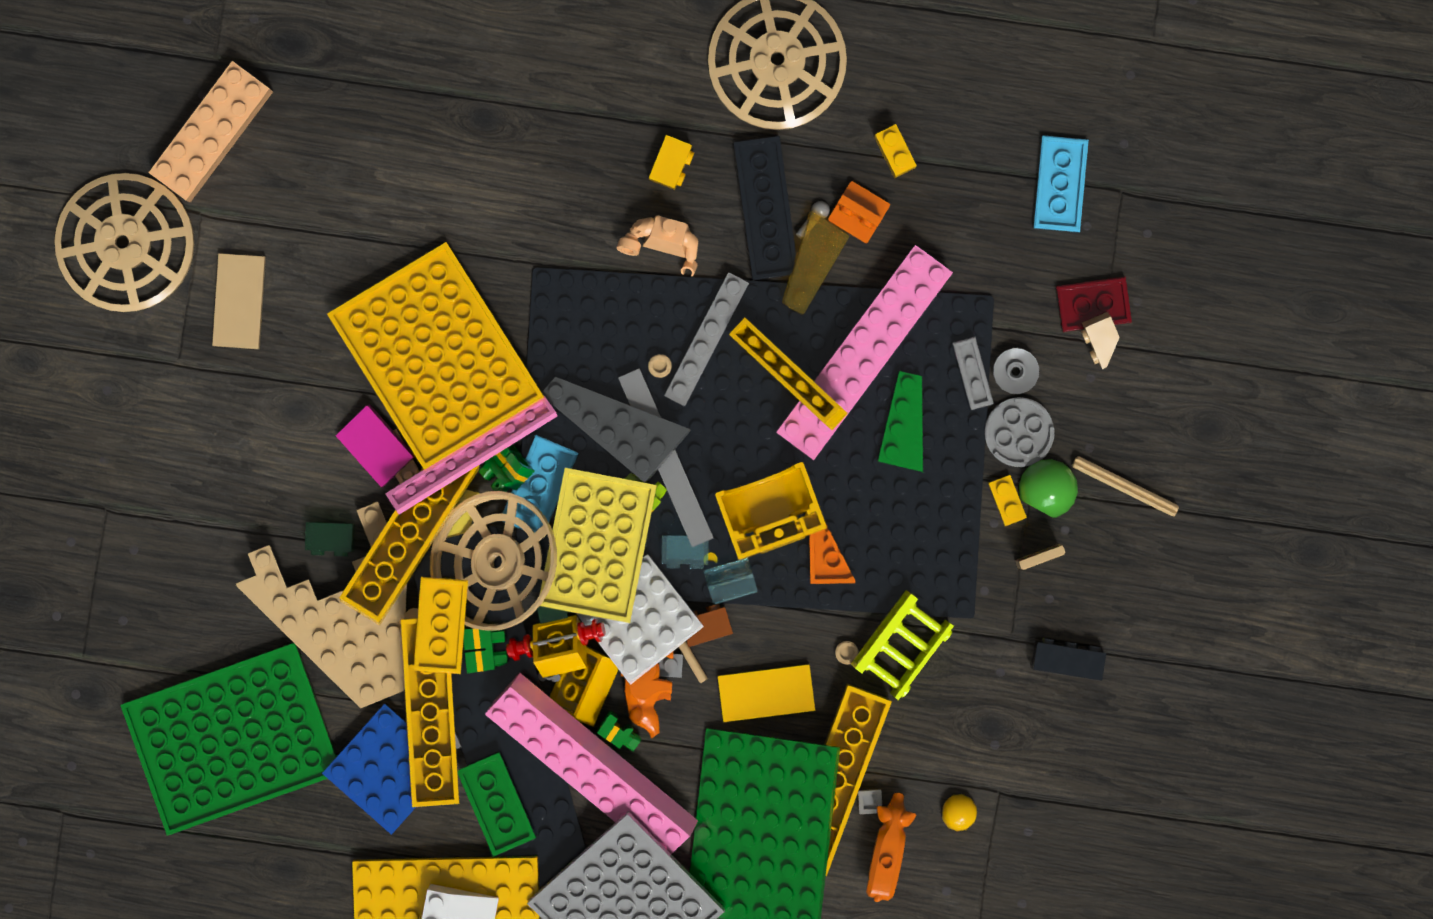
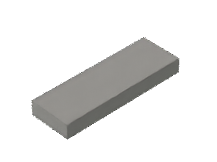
M972 337L952 343L970 410L994 404L976 338Z

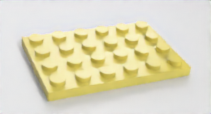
M564 469L552 530L557 548V567L550 591L540 605L541 607L619 622H631L657 485L575 469ZM549 545V550H548V555H547V560H546V565H545V570H544V571H546V572H549V569H550V562H551V549H550V545ZM542 580L540 594L546 583L544 580Z

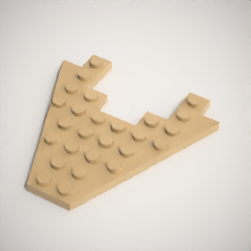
M378 502L356 510L371 547L387 524ZM270 545L248 553L256 575L236 583L237 587L360 708L404 691L400 619H403L406 613L407 584L381 625H378L340 601L339 597L344 590L317 600L309 579L287 588ZM365 557L352 561L355 571H357Z

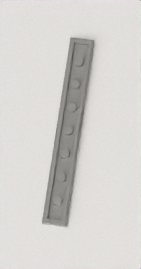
M640 368L619 377L630 406L661 418ZM674 450L658 470L693 548L713 539V535L678 455Z

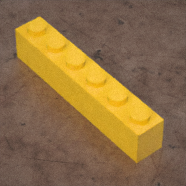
M745 317L729 334L831 430L848 414Z

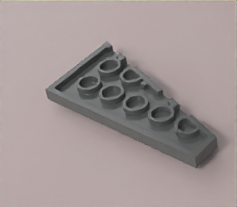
M555 377L542 392L543 396L644 483L650 480L691 431L686 427L558 377Z

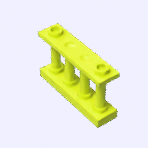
M907 590L851 663L862 674L865 670H870L892 686L893 690L890 694L897 700L909 692L912 681L942 641L945 642L952 634L951 629L954 627L947 620H944L940 625L916 607L918 599ZM907 614H912L935 632L928 643L902 625V620ZM892 633L900 634L921 650L914 661H911L888 644V639ZM879 651H884L908 669L900 680L875 663L874 658Z

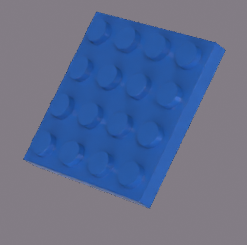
M384 703L322 774L392 835L416 807L411 805L407 723Z

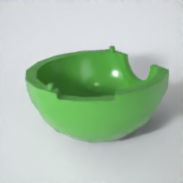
M1053 459L1040 460L1030 465L1022 474L1019 483L1021 501L1052 518H1057L1066 513L1075 503L1078 493L1077 479L1072 470L1063 462Z

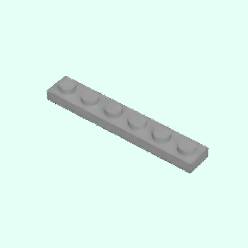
M728 272L667 389L665 397L683 406L687 404L749 284L748 282Z

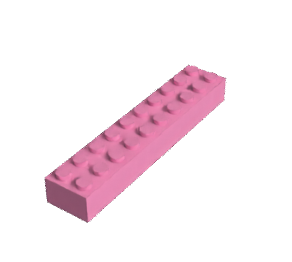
M915 245L814 382L849 413L953 272ZM799 401L776 433L814 460L846 416L831 430Z
M521 673L501 692L485 713L486 716L614 822H617L629 811L670 854L685 842L693 832L698 822L696 818Z

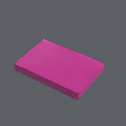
M370 404L336 435L380 487H384L415 457L413 452Z

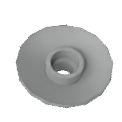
M1012 348L1004 351L997 358L994 364L993 375L996 383L1002 390L1010 394H1021L1029 391L1036 384L1039 378V365L1036 358L1030 352L1024 349ZM1013 367L1019 368V375L1014 376L1011 373Z

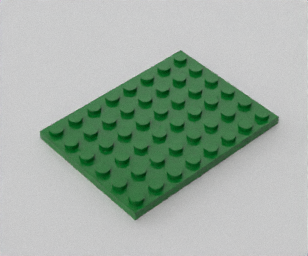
M295 643L120 705L167 836L328 779L322 772L337 757L298 646Z
M711 728L706 729L696 814L698 822L694 832L690 874L725 908V912L718 918L821 919L840 747Z

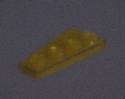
M813 211L809 212L807 226L801 238V246L796 255L792 274H790L782 303L800 315H803L850 237Z

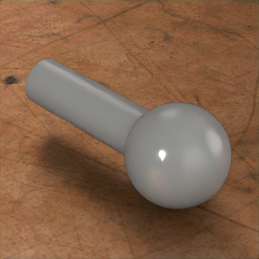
M817 201L813 204L811 208L812 214L796 233L800 239L803 240L819 219H825L829 215L830 208L826 202Z

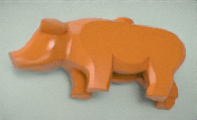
M673 652L666 657L673 659ZM658 663L632 684L628 683L625 679V697L629 718L634 724L647 730L650 738L660 733L659 719L654 709V704L662 699L671 701L672 681L659 679L660 670Z
M901 793L893 794L887 807H877L878 818L883 822V825L878 830L866 887L868 897L874 898L875 902H880L881 900L889 901L894 896L906 839L903 829L910 826L916 817L915 813L906 811L904 795Z

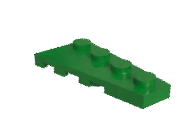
M899 371L878 462L923 472L922 376Z

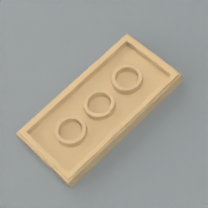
M218 254L212 346L260 349L266 257Z

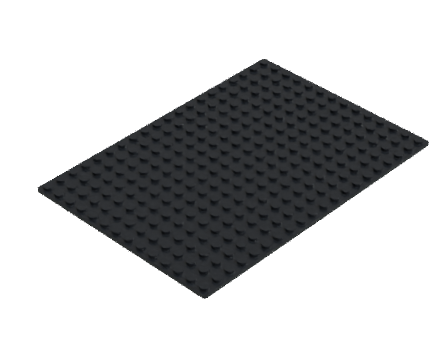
M535 268L533 270L527 371L541 393L555 377H558L630 406L619 377L640 368L661 418L691 430L675 451L713 535V539L692 548L670 495L666 491L660 499L661 503L651 514L643 555L645 557L648 554L684 601L888 614L907 590L918 599L916 607L928 616L968 619L974 617L987 406L970 410L952 343L972 337L976 338L989 385L994 298L992 296L938 292L823 449L812 460L776 433L799 400L729 334L745 317L814 381L882 289L746 281L749 284L687 404L683 406L664 395L725 279ZM658 354L667 356L672 365L670 373L663 378L653 376L648 368L650 359ZM899 371L922 376L923 472L878 462ZM552 404L551 406L556 411L557 417L522 438L521 454L525 459L535 436L538 435L578 452L579 454L572 469L625 479L630 473L634 474ZM803 462L824 521L855 578V583L810 584L809 535L805 536L804 539L763 554L758 553L739 560L715 494L723 490H730L756 482ZM657 470L647 483L655 485L659 481L666 488L660 472ZM556 506V508H555V510H554V513H553V515H552V517H551V520H550V522H549V524H550L552 530H553V525H554V520H555V515H556L557 506ZM806 513L798 515V519L804 517ZM517 528L516 541L520 544L529 536L524 530ZM751 532V533H748V534H745V535H746V536H751V535H754V532ZM548 535L539 541L542 554L541 570L543 571L545 570L550 545ZM532 546L524 552L525 565L534 568L535 552ZM712 552L716 554L718 561L717 563L709 561L705 564L704 556ZM521 575L515 583L517 591H523L531 580L530 576ZM537 580L532 589L533 592H540L542 580Z

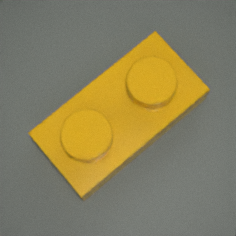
M1011 475L988 483L1004 526L1027 518Z

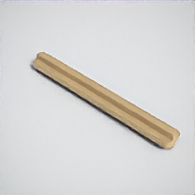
M1077 456L1072 464L1073 468L1170 516H1175L1179 509L1177 504L1080 456Z

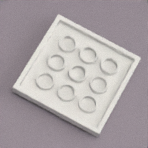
M648 554L642 560L630 623L576 613L585 626L591 625L593 619H598L600 623L604 624L606 635L603 636L602 642L598 643L630 684L639 679L704 627Z

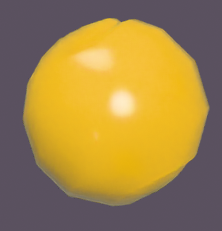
M959 794L953 795L945 801L942 810V820L949 829L955 831L967 830L976 820L977 808L970 797Z

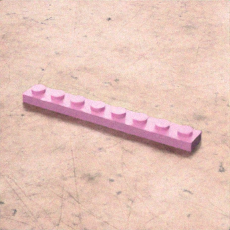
M544 396L543 399L385 494L397 513L401 514L557 417L556 411Z

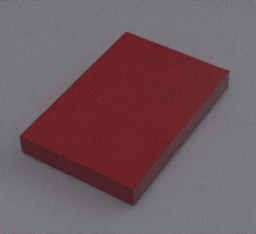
M1126 277L1056 286L1062 332L1083 330V322L1106 312L1111 316L1114 325L1132 323Z

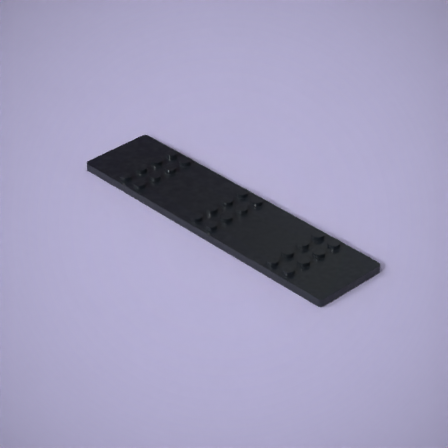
M496 526L488 527L491 534H499ZM479 530L470 538L466 548L474 550L483 539ZM464 534L446 538L445 542L458 545ZM433 543L413 573L419 594L421 577H431L430 555ZM442 551V578L456 579L454 572L455 554ZM500 556L494 560L495 568H499L502 564ZM466 557L462 559L464 578L473 574L471 559ZM478 582L468 587L477 598L483 600L487 588ZM507 589L496 590L492 604L510 601ZM467 599L465 616L474 620L480 607L475 606ZM511 607L500 611L488 610L483 623L501 624L516 619L514 609ZM524 622L504 629L506 642L494 643V651H507L506 644L509 643L510 638L522 641L524 635H527ZM463 641L461 674L451 673L454 722L466 765H471L500 752L536 835L535 839L494 857L538 856L540 890L586 849L569 784L485 715L493 701L519 673L542 691L537 669L533 663V657L529 658L526 654L520 655V660L514 661L512 657L508 656V663L496 666L494 670L467 674L465 652L486 649L464 650Z

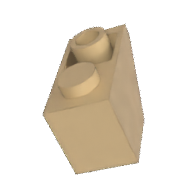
M1108 312L1083 322L1082 325L1085 330L1081 331L1085 343H1090L1093 351H1090V355L1094 364L1099 363L1102 369L1107 368L1120 338Z

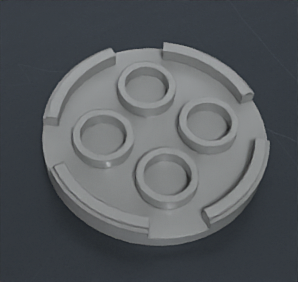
M1012 398L997 405L989 414L985 426V441L992 455L1002 463L1014 467H1025L1040 461L1046 456L1053 444L1055 431L1049 413L1041 404L1028 398Z

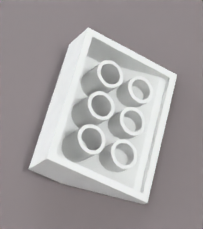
M430 884L427 889L422 919H495L499 897Z

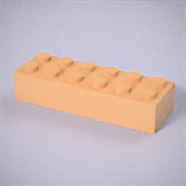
M232 61L149 173L183 199L191 202L273 91Z

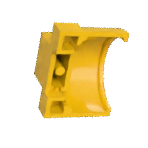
M803 462L797 463L767 478L715 494L739 560L758 553L763 554L827 529ZM806 513L804 517L798 519V515ZM754 532V535H751V536H746V535H745V534Z

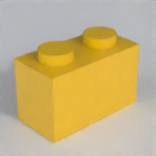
M896 124L875 134L874 138L894 178L916 168L917 165Z
M666 135L649 180L673 190L676 189L677 185L681 187L686 176L682 171L685 164L690 165L695 153L691 151L692 145Z

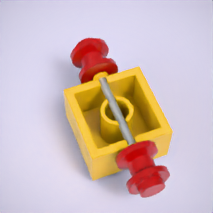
M574 615L533 625V640L529 634L524 635L522 641L510 638L509 643L506 644L508 656L512 657L514 661L520 660V655L526 654L529 658L533 657V663L542 678L587 668L586 645H588L589 639L595 638L597 642H602L606 631L604 624L600 623L598 619H593L591 625L585 626L583 622H580L578 616Z

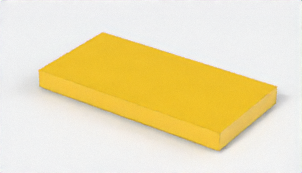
M421 577L414 671L461 674L468 580Z
M809 664L718 676L723 722L815 711Z

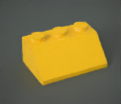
M586 646L587 668L559 674L561 678L555 683L550 698L579 722L594 726L619 669L608 655Z

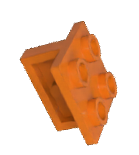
M851 181L828 221L860 241L868 243L890 204Z

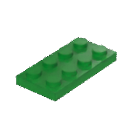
M500 752L457 770L493 857L536 838Z

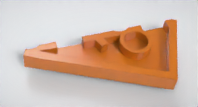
M828 527L825 530L809 535L810 584L855 583V578Z

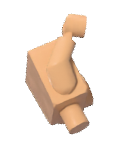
M661 216L639 219L632 225L630 232L618 241V251L627 255L637 256L641 248L638 238L645 236L643 247L687 259L681 269L683 275L686 268L692 271L691 276H694L698 265L695 260L697 258L698 238L690 232L689 226L686 223Z

